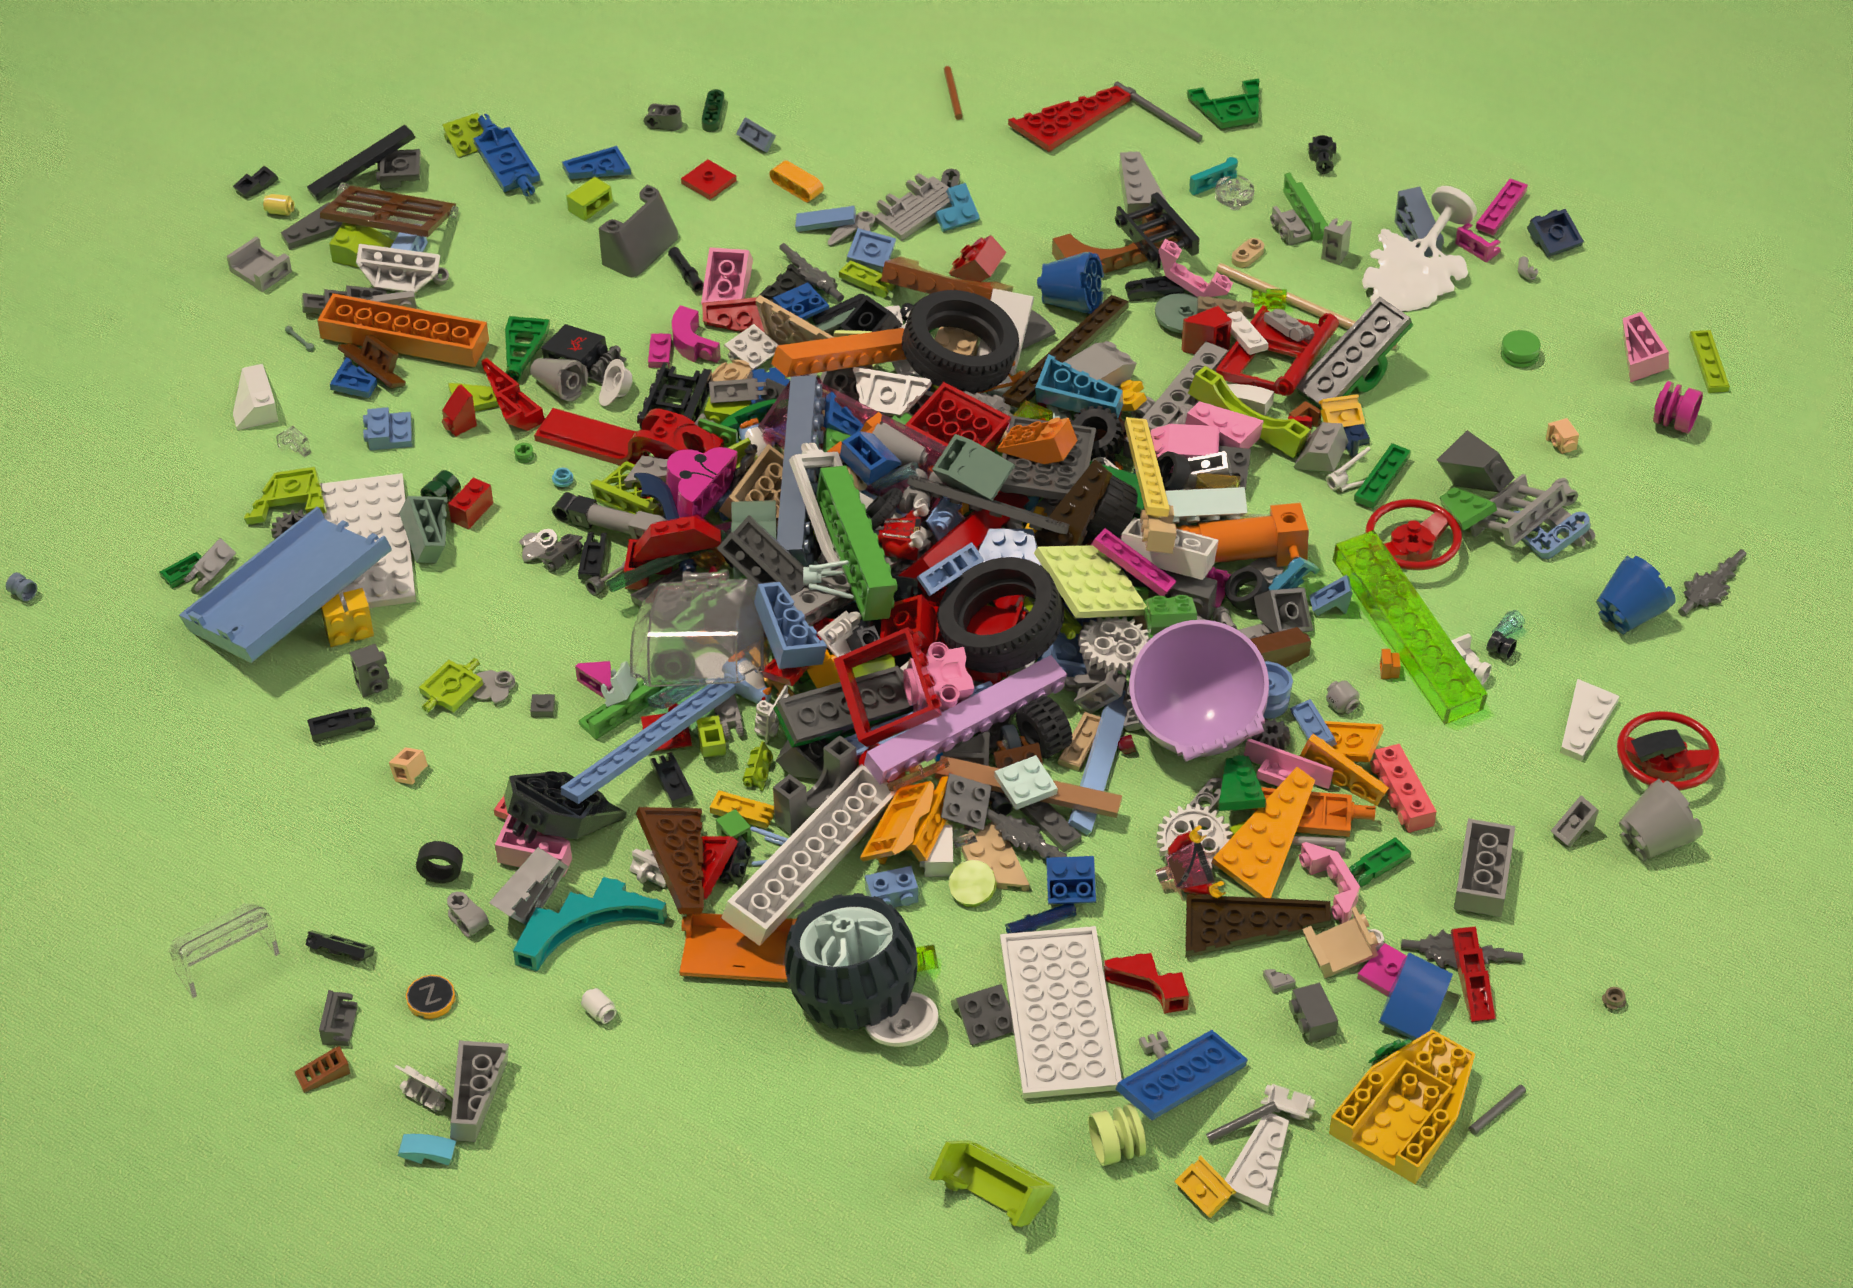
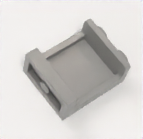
M254 237L227 256L229 271L261 292L292 272L289 256L284 253L279 257L262 248L258 237Z

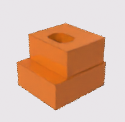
M1381 649V679L1399 678L1401 668L1399 653H1391V649Z

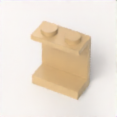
M1356 906L1351 908L1354 919L1316 935L1312 926L1302 929L1306 942L1325 979L1378 956L1375 947L1379 945L1374 932H1368V920L1364 913L1359 914Z

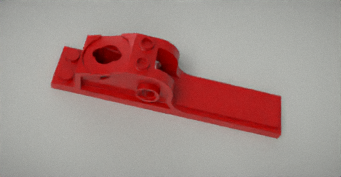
M552 408L534 434L535 441L620 466L626 461L636 465L642 456H650L646 451L653 454L655 458L669 459L673 453L680 450H695L704 454L710 449L724 447V441L721 438L697 426L694 421L686 416L663 409L649 411L642 422V430L633 431Z

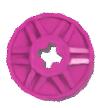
M1667 381L1656 400L1653 422L1660 424L1664 418L1663 425L1668 427L1672 419H1675L1674 429L1689 434L1698 416L1703 392L1688 388L1683 396L1681 395L1682 385L1677 384L1673 391L1674 383Z

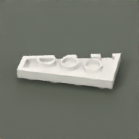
M1273 1113L1261 1118L1225 1178V1181L1236 1191L1232 1196L1268 1211L1289 1120Z

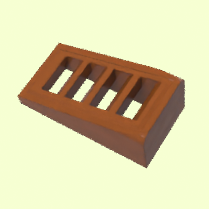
M340 1046L326 1052L295 1071V1076L304 1093L350 1074L348 1062ZM319 1070L320 1075L316 1076L315 1072ZM308 1074H310V1077L312 1079L310 1081H307L305 1077Z

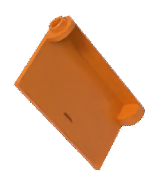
M687 914V917L682 918L681 928L682 931H686V940L679 971L680 976L788 982L784 963L785 948L792 925H795L797 919L786 918L759 946L721 918L723 914Z

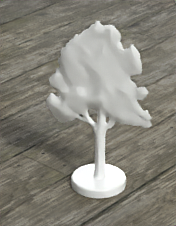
M1441 186L1435 190L1431 200L1433 207L1440 216L1428 235L1423 239L1411 242L1407 238L1392 233L1390 230H1381V234H1378V242H1382L1384 251L1377 249L1370 253L1371 258L1378 259L1380 267H1368L1362 279L1364 289L1368 287L1374 288V294L1370 297L1372 304L1380 296L1400 311L1410 312L1422 309L1423 307H1429L1432 302H1435L1438 295L1442 296L1444 293L1454 291L1455 286L1450 280L1451 276H1454L1458 281L1466 278L1468 270L1464 258L1459 255H1444L1437 249L1436 240L1448 221L1465 225L1471 223L1477 214V208L1467 194L1451 186ZM1428 247L1433 252V257L1431 258L1424 256V252Z

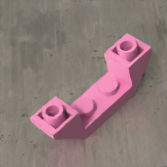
M1167 239L1163 241L1158 251L1167 278L1197 297H1214L1229 293L1233 282L1228 277L1216 272L1209 283L1205 282L1202 277L1194 275L1185 266L1176 263L1182 251L1176 243Z
M1302 843L1301 854H1299V861L1302 867H1306L1310 875L1327 870L1328 876L1334 879L1339 894L1334 895L1333 906H1331L1332 915L1341 924L1349 921L1353 914L1351 908L1355 907L1358 902L1359 884L1338 852L1311 843Z

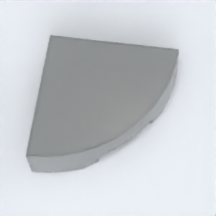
M1275 969L1263 970V977L1273 994L1295 987L1296 981L1291 975L1276 972Z

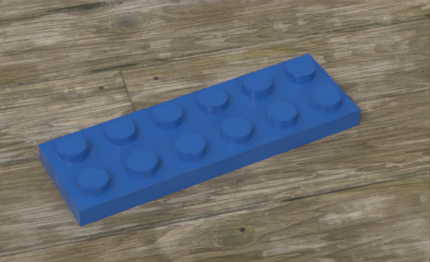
M1210 1030L1119 1081L1115 1090L1150 1120H1154L1244 1068L1248 1059L1216 1032Z

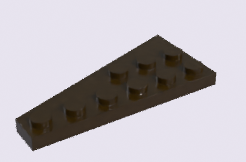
M1094 459L1049 515V518L1057 520V523L1061 521L1069 524L1068 533L1062 534L1042 528L1041 531L1037 530L1035 533L1037 547L1082 545L1088 532L1086 531L1090 519L1093 520L1096 512H1094L1098 500L1102 499L1112 477V473L1099 461Z

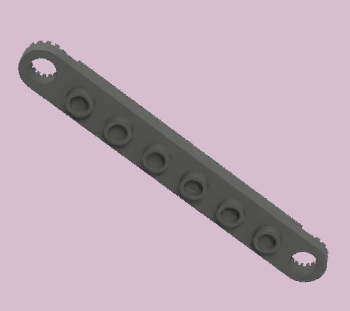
M909 475L907 484L929 491L930 496L941 499L945 496L950 498L949 502L962 505L964 502L970 504V509L982 511V509L989 510V515L1002 518V515L1010 517L1009 521L1022 524L1023 521L1029 523V527L1041 531L1042 528L1062 534L1068 533L1070 525L1061 521L1057 523V520L996 500L990 501L943 483L930 481L922 477L919 478V476Z

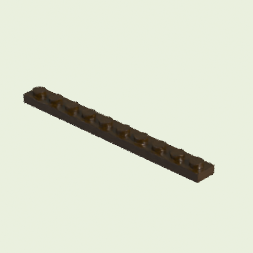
M1110 295L1002 395V398L1005 399L1004 403L1019 409L1022 408L1036 394L1035 387L1048 354L1054 356L1055 360L1063 363L1082 352L1129 308V301Z

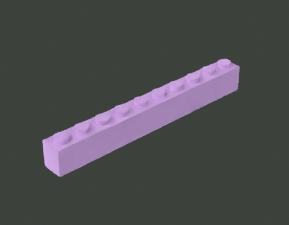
M1050 655L960 702L954 707L943 711L941 716L913 727L869 750L866 754L864 765L880 785L886 781L891 782L905 771L910 772L918 764L924 761H931L937 754L951 750L959 742L970 740L974 734L980 731H987L997 722H1004L1010 715L1016 713L1019 708L1038 697L1060 692L1064 688L1067 673Z

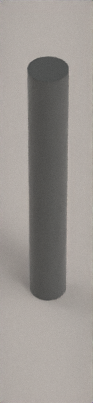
M1521 1084L1518 1085L1469 1126V1131L1476 1135L1525 1094L1526 1088Z
M1271 1101L1206 1133V1136L1211 1143L1278 1110L1275 1102Z

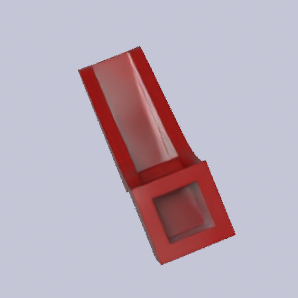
M1152 953L1136 954L1121 958L1114 957L1104 960V978L1106 982L1151 994L1161 1004L1164 1014L1188 1010L1189 993L1183 973H1167L1158 976Z

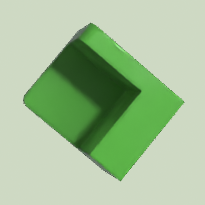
M736 809L716 819L718 836H733L736 838L741 835L747 843L752 841L751 826Z

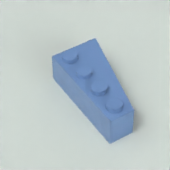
M780 582L758 584L754 604L778 668L822 665L827 645L816 636L817 631L813 626L810 627L802 611L796 609L794 600Z

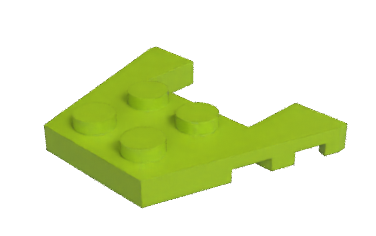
M309 467L274 473L262 490V497L259 500H255L252 505L253 510L251 513H246L244 519L247 525L262 523L266 521L269 507L307 502L305 507L307 514L316 507L320 508L322 514L326 513L327 509L316 468Z

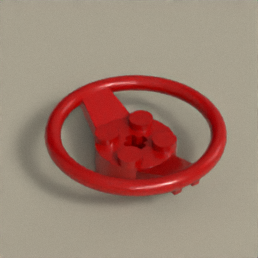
M1401 499L1381 506L1370 516L1365 529L1367 543L1374 552V555L1379 557L1384 564L1388 563L1406 570L1418 571L1439 567L1450 561L1457 554L1462 543V532L1456 519L1439 505L1419 499ZM1400 508H1420L1433 512L1422 523L1411 520L1408 524L1398 526L1391 533L1390 542L1382 545L1377 543L1374 536V528L1377 521L1386 513ZM1450 526L1453 532L1451 547L1442 556L1431 560L1435 542L1446 528Z
M1656 711L1639 715L1622 728L1617 739V754L1621 764L1634 778L1648 786L1660 779L1662 783L1669 781L1679 791L1697 787L1712 777L1720 760L1718 744L1710 731L1698 721L1680 713ZM1658 720L1673 721L1686 725L1699 733L1706 741L1709 750H1687V744L1684 742L1686 749L1667 758L1660 754L1641 763L1631 742L1634 738L1629 737V735L1636 727L1647 722ZM1631 760L1634 761L1635 763L1639 764L1640 766H1642V771H1640V770L1631 762ZM1703 771L1692 779L1675 782L1681 778L1684 779L1686 774Z

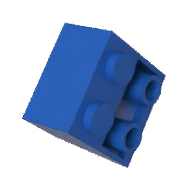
M809 283L773 297V303L803 320L830 308L829 304Z
M858 431L842 441L840 458L867 485L872 484L901 465V461L873 433Z
M1094 856L1046 858L1048 905L1096 903Z

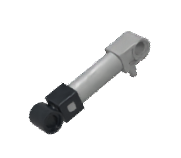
M570 492L563 493L551 509L553 515L562 522H569L571 519L572 524L586 528L596 525L630 534L632 539H640L652 523L666 520L662 516L642 511L632 514L597 504L595 499L580 495L575 496Z

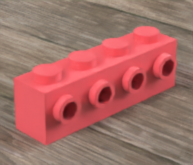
M1396 744L1376 749L1373 753V760L1370 761L1371 770L1374 774H1377L1383 784L1389 787L1386 793L1388 794L1391 807H1395L1398 813L1400 824L1405 826L1408 833L1433 827L1437 811L1401 745Z

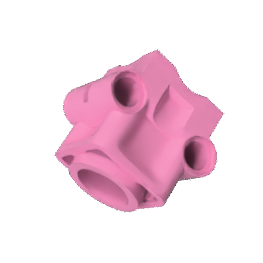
M932 643L926 657L929 665L926 667L928 673L934 678L935 686L933 689L941 700L942 706L939 708L942 713L968 699L974 692L972 677L965 668L966 655L964 647L948 650L944 643ZM910 658L907 669L903 670V683L907 701L910 706L913 705L914 712L928 707L914 660Z

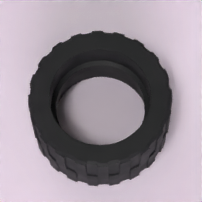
M1112 475L1102 499L1098 500L1094 512H1096L1093 520L1090 519L1086 531L1088 532L1086 536L1094 540L1106 528L1119 538L1135 513L1138 502L1136 489Z

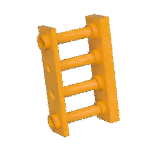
M948 776L941 777L937 788L933 790L930 812L922 816L914 831V841L903 850H912L918 861H927L947 820L941 818ZM904 780L900 788L911 786L908 780ZM888 856L878 858L877 860L880 864H885Z

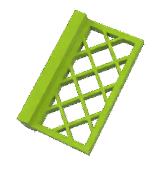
M626 461L604 480L595 479L590 483L594 499L616 510L636 514L638 511L659 516L664 514L662 506L659 507L657 505L659 502L652 497L648 499L640 498L643 496H641L642 490L638 491V488H641L639 482H634L630 488L622 484V481L628 476V474H622L627 470L631 471L635 465ZM617 482H619V485H615V486L610 485L611 483H617ZM634 489V492H626V491H624V490Z

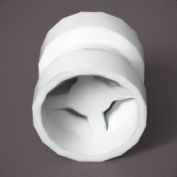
M1470 655L1462 667L1461 675L1466 678L1472 677L1475 682L1483 685L1490 675L1492 665L1486 662L1481 663L1478 658Z

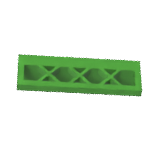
M1286 173L1284 176L1283 193L1298 217L1310 231L1311 239L1313 241L1323 239L1324 228L1329 226L1304 184L1302 182L1296 183L1291 173Z
M649 675L636 684L626 700L608 707L606 704H603L581 718L579 725L597 740L666 696V679L661 675L656 678Z

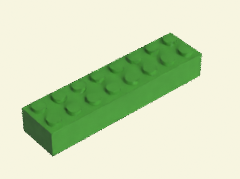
M846 466L820 468L816 500L839 561H849V564L842 565L863 621L890 618L891 609L894 608L893 596L894 592L897 591V582L891 576V568L884 559L883 548L879 547L878 536L872 530L871 519L867 518L865 504L860 501L859 490L855 489L853 475L849 474Z

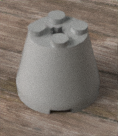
M1660 779L1653 782L1619 822V826L1623 831L1620 834L1621 839L1626 845L1632 844L1636 848L1635 853L1642 861L1694 842L1703 835V829L1700 820L1693 818V813L1688 807L1690 803L1683 794L1669 781L1662 783Z

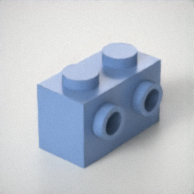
M911 866L865 875V891L867 896L879 897L886 904H891L893 907L918 903V886Z

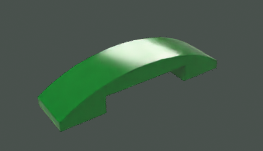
M789 398L766 400L749 405L731 414L720 424L736 429L739 438L740 425L751 419L757 418L759 423L774 419L776 423L787 420Z

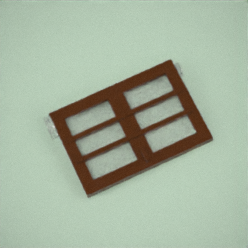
M342 182L338 187L337 197L320 211V219L429 237L450 216L457 218L459 209L455 203L351 186L348 183Z

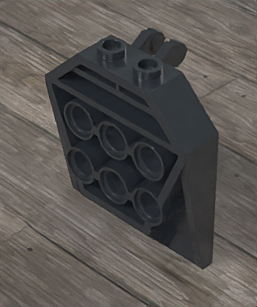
M547 771L509 776L504 795L507 813L518 819L513 826V834L517 837L521 836L526 824L529 825L524 834V841L529 844L534 841L538 831L544 835L578 839L625 819L627 812L608 802L602 792L598 790L579 804L561 795V787L575 778L567 772Z

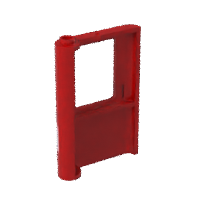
M1262 305L1250 323L1268 342L1269 351L1296 357L1284 376L1279 377L1275 382L1242 374L1255 354L1249 355L1236 341L1216 368V372L1222 375L1224 380L1228 382L1261 387L1274 391L1278 395L1289 396L1295 391L1339 327V320L1331 313L1323 314L1319 318L1318 324L1297 319L1301 324L1312 327L1314 331L1313 339L1307 340L1304 338L1303 341L1297 342L1264 321V313L1270 311H1268L1266 306Z

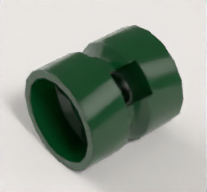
M442 470L421 489L420 493L423 497H447L448 503L449 499H452L460 492L461 484L451 472Z

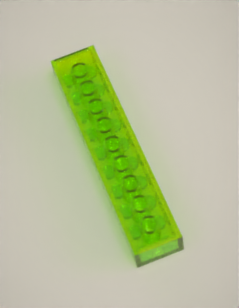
M1375 530L1337 543L1332 561L1343 577L1345 575L1349 577L1352 590L1394 652L1399 653L1401 662L1443 724L1445 725L1482 711L1488 693Z

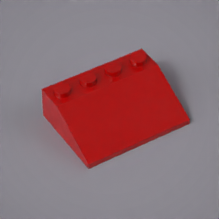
M943 382L905 424L907 434L940 452H944L955 434L971 439L994 452L1011 421V417Z

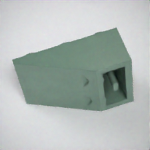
M955 434L932 470L943 484L993 501L1015 465L973 440Z

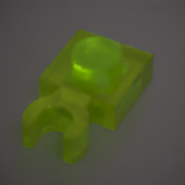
M1266 288V293H1262L1260 290H1252L1251 303H1254V307L1265 305L1267 309L1285 310L1287 289Z

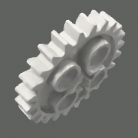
M1118 616L1114 617V619L1105 617L1104 620L1101 617H1097L1096 622L1090 620L1089 625L1085 624L1084 630H1081L1079 646H1081L1080 653H1084L1083 659H1090L1089 665L1097 664L1096 670L1103 667L1105 668V673L1113 670L1114 675H1117L1118 671L1126 675L1127 670H1132L1140 650L1150 640L1147 636V630H1142V624L1134 625V619L1128 622L1126 616L1122 620Z
M1187 804L1186 810L1178 806L1177 814L1170 810L1169 818L1163 817V824H1159V832L1156 834V839L1158 840L1156 847L1161 848L1159 856H1166L1164 863H1169L1168 859L1171 855H1168V847L1178 835L1183 834L1176 830L1182 829L1185 831L1184 833L1192 831L1190 822H1192L1194 828L1198 825L1208 828V830L1200 829L1197 833L1200 836L1207 835L1201 841V845L1211 872L1212 866L1218 870L1219 868L1212 863V859L1232 838L1233 834L1228 831L1229 823L1223 824L1224 816L1216 818L1217 810L1210 814L1208 806L1204 810H1200L1199 804L1196 805L1195 809H1191V806ZM1194 842L1180 848L1190 852L1187 854L1183 853V856L1178 859L1179 863H1183L1182 867L1187 868L1186 870H1188L1192 859ZM1204 847H1210L1213 850L1207 851ZM1195 857L1194 864L1189 873L1190 876L1193 875L1194 871H1197L1199 876H1202L1204 869L1201 867L1200 860Z

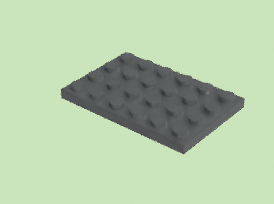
M1011 416L1008 433L1016 425H1022L1023 427L1036 421H1041V423L1049 421ZM1072 425L1078 441L1063 461L1041 464L1003 453L1002 458L1013 463L1015 467L999 491L1023 494L1028 497L1037 496L1049 500H1062L1090 466L1096 428Z

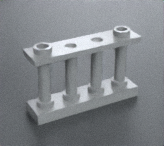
M1522 474L1489 500L1496 504L1497 511L1470 527L1472 536L1476 537L1486 528L1502 532L1505 545L1513 547L1567 503L1563 484L1556 482L1549 489L1543 491L1528 487L1526 475ZM1526 495L1536 497L1533 502L1522 500ZM1513 506L1523 509L1519 513L1509 511ZM1499 517L1509 519L1505 524L1495 522Z

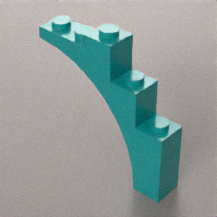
M603 877L592 898L584 894L570 892L559 913L550 909L536 907L513 949L515 965L538 971L545 959L563 942L584 930L605 923L634 920L664 924L667 919L666 902L656 898L652 899L641 896L635 892H627L626 883L617 879Z

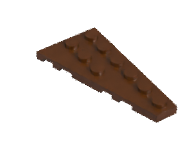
M638 807L636 816L678 913L701 914L704 909L703 871L701 868L703 864V840L701 838L702 822H700L702 808Z

